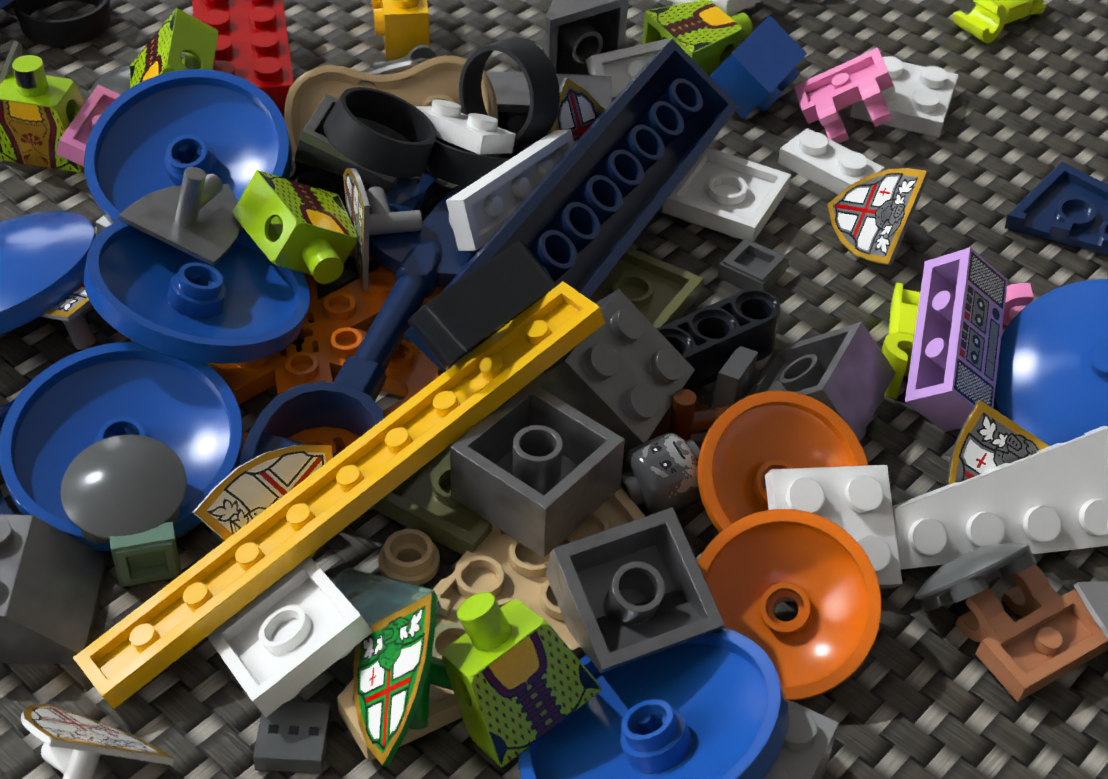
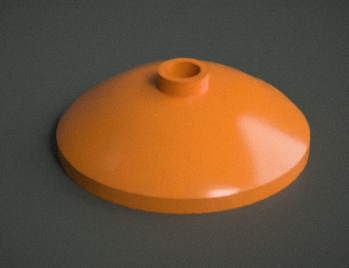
M782 390L766 391L739 400L722 413L712 424L699 453L697 478L704 508L711 522L720 533L729 525L748 515L768 510L767 492L764 489L763 482L765 474L771 469L868 466V462L863 448L850 426L824 403L796 392Z
M773 509L748 515L720 532L709 543L697 562L725 623L724 628L734 630L748 637L766 652L778 673L786 698L790 701L810 699L831 691L844 683L863 664L875 643L881 620V593L874 567L865 551L848 532L822 516L796 509ZM783 601L795 603L798 606L797 616L787 622L776 618L775 609L779 603Z

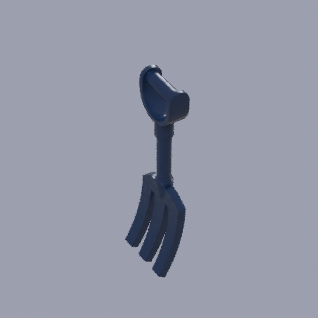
M427 170L417 177L400 178L386 194L391 212L420 210L421 213L430 199L446 186L448 182L433 176ZM459 185L454 187L422 223L421 231L369 236V255L384 268L395 274L396 282L355 355L345 360L333 383L321 381L297 385L277 395L263 409L246 438L240 465L266 452L294 445H306L287 439L304 429L327 426L345 429L361 437L385 418L383 410L375 401L387 378L385 372L404 339L405 332L410 327L407 322L408 319L420 309L425 298H429L437 287L446 288L481 249L480 247L476 251H458L454 231L449 222L446 200L466 187Z

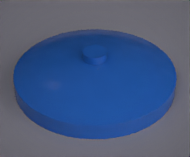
M187 69L168 72L147 79L125 91L104 110L96 121L87 140L84 156L87 184L98 208L111 224L119 221L118 215L131 204L149 193L182 185L184 170L188 167L200 168L205 171L206 175H217L223 184H229L237 201H239L256 170L288 179L292 164V149L285 120L273 100L256 85L241 77L208 69Z
M47 211L22 215L0 222V335L40 317L64 301L84 284V270L89 247L97 236L92 223L85 216L66 211Z
M119 220L107 226L94 238L89 247L84 270V286L87 296L95 310L113 328L149 349L196 362L218 364L242 363L276 354L285 349L298 337L303 328L310 304V291L304 274L270 262L242 226L239 228L236 242L228 253L212 266Z
M1108 279L1076 282L1042 295L1023 308L1013 318L1001 336L994 397L995 409L1050 446L1085 435L1084 433L1096 428L1108 426Z
M135 341L103 344L65 357L37 375L22 390L10 407L3 422L0 433V467L10 496L23 515H34L97 551H111L110 541L100 544L89 542L83 537L81 530L69 519L61 501L62 479L73 459L90 445L118 435L147 436L169 446L184 465L187 478L186 494L180 506L181 516L173 525L175 536H178L202 521L193 511L215 486L241 464L244 433L240 409L233 392L225 380L207 363L169 356L149 349Z
M723 627L721 630L604 673L599 672L587 655L583 656L579 660L597 680L602 690L518 755L522 779H764L777 760L784 744L789 720L788 702L778 673L766 652L748 637Z

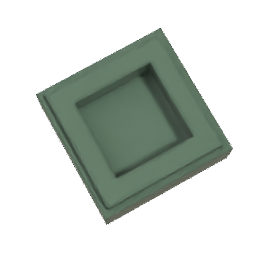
M173 522L163 523L156 528L138 534L109 536L111 553L120 587L177 578L182 574Z

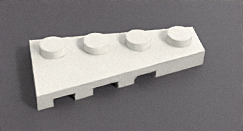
M1108 426L1096 428L1084 433L1085 435L1064 443L1051 445L1038 450L1033 455L1012 463L1001 464L959 483L954 482L893 505L900 568L910 569L943 565L964 553L986 545L1025 543L1029 544L1032 554L1108 546Z

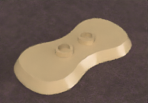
M450 55L438 56L403 72L385 75L369 74L336 65H325L305 72L292 84L285 102L284 120L291 142L292 155L295 158L301 132L326 94L339 99L342 93L349 88L367 87L393 94L413 106H432V101L436 99L451 101L460 105L459 80L467 59ZM483 70L481 89L484 106L488 116L498 120L495 91L491 80Z

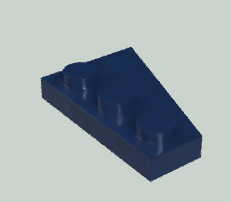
M1061 162L1007 214L1005 229L1108 255V185Z

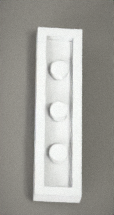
M571 129L552 131L446 200L449 222L454 231L458 251H476L490 239L574 145Z

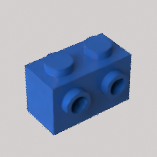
M769 15L710 77L739 106L735 112L744 119L756 107L763 113L779 98L782 91L799 76L800 72L795 66L807 53Z

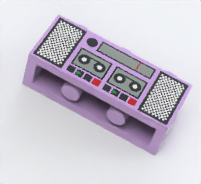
M971 247L925 261L905 403L944 432L962 428L977 400L983 401L992 408L994 406L1008 279Z

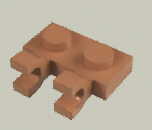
M1036 564L1014 574L1011 579L1017 586L1004 592L1001 598L1015 614L1023 618L1014 622L1005 612L996 595L987 588L967 598L965 604L971 611L958 617L956 625L968 638L981 642L975 653L976 656L1017 702L1108 650V639L1087 610L1078 592L1073 589L1060 596L1050 586L1047 577Z

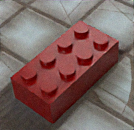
M192 0L193 17L218 30L213 70L236 75L256 85L273 100L284 118L286 97L294 81L283 0Z

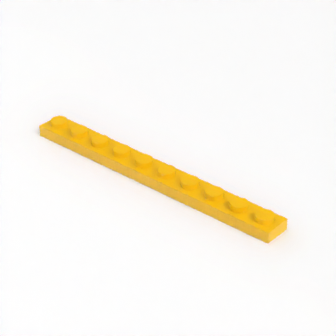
M562 281L75 655L73 659L114 710L603 326L605 321L600 306Z

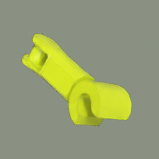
M973 0L975 8L969 15L958 11L954 12L952 19L954 24L988 44L998 37L1005 24L1029 15L1041 14L1045 11L1046 4L1043 2L1044 0Z
M896 282L891 301L889 331L881 350L896 372L884 394L894 399L898 397L903 376H909L920 292L903 289V283Z

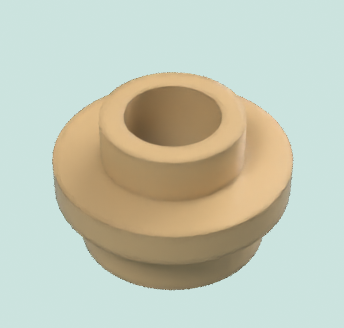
M416 529L399 530L390 535L381 548L378 556L379 570L388 582L396 586L417 587L429 582L439 570L440 555L438 548L430 537L422 531Z

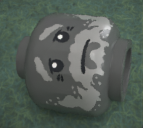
M675 433L663 434L632 447L624 455V473L621 475V487L636 506H639L648 516L672 507L676 512L697 503L701 498L697 478L700 449L693 440L688 439L684 441Z

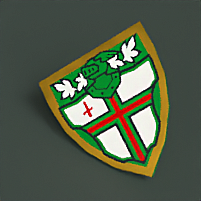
M433 593L369 626L373 632L355 646L354 701L358 724L367 747L382 766L388 767L409 729L428 727L430 684L453 691L443 660L432 656L437 609V595Z

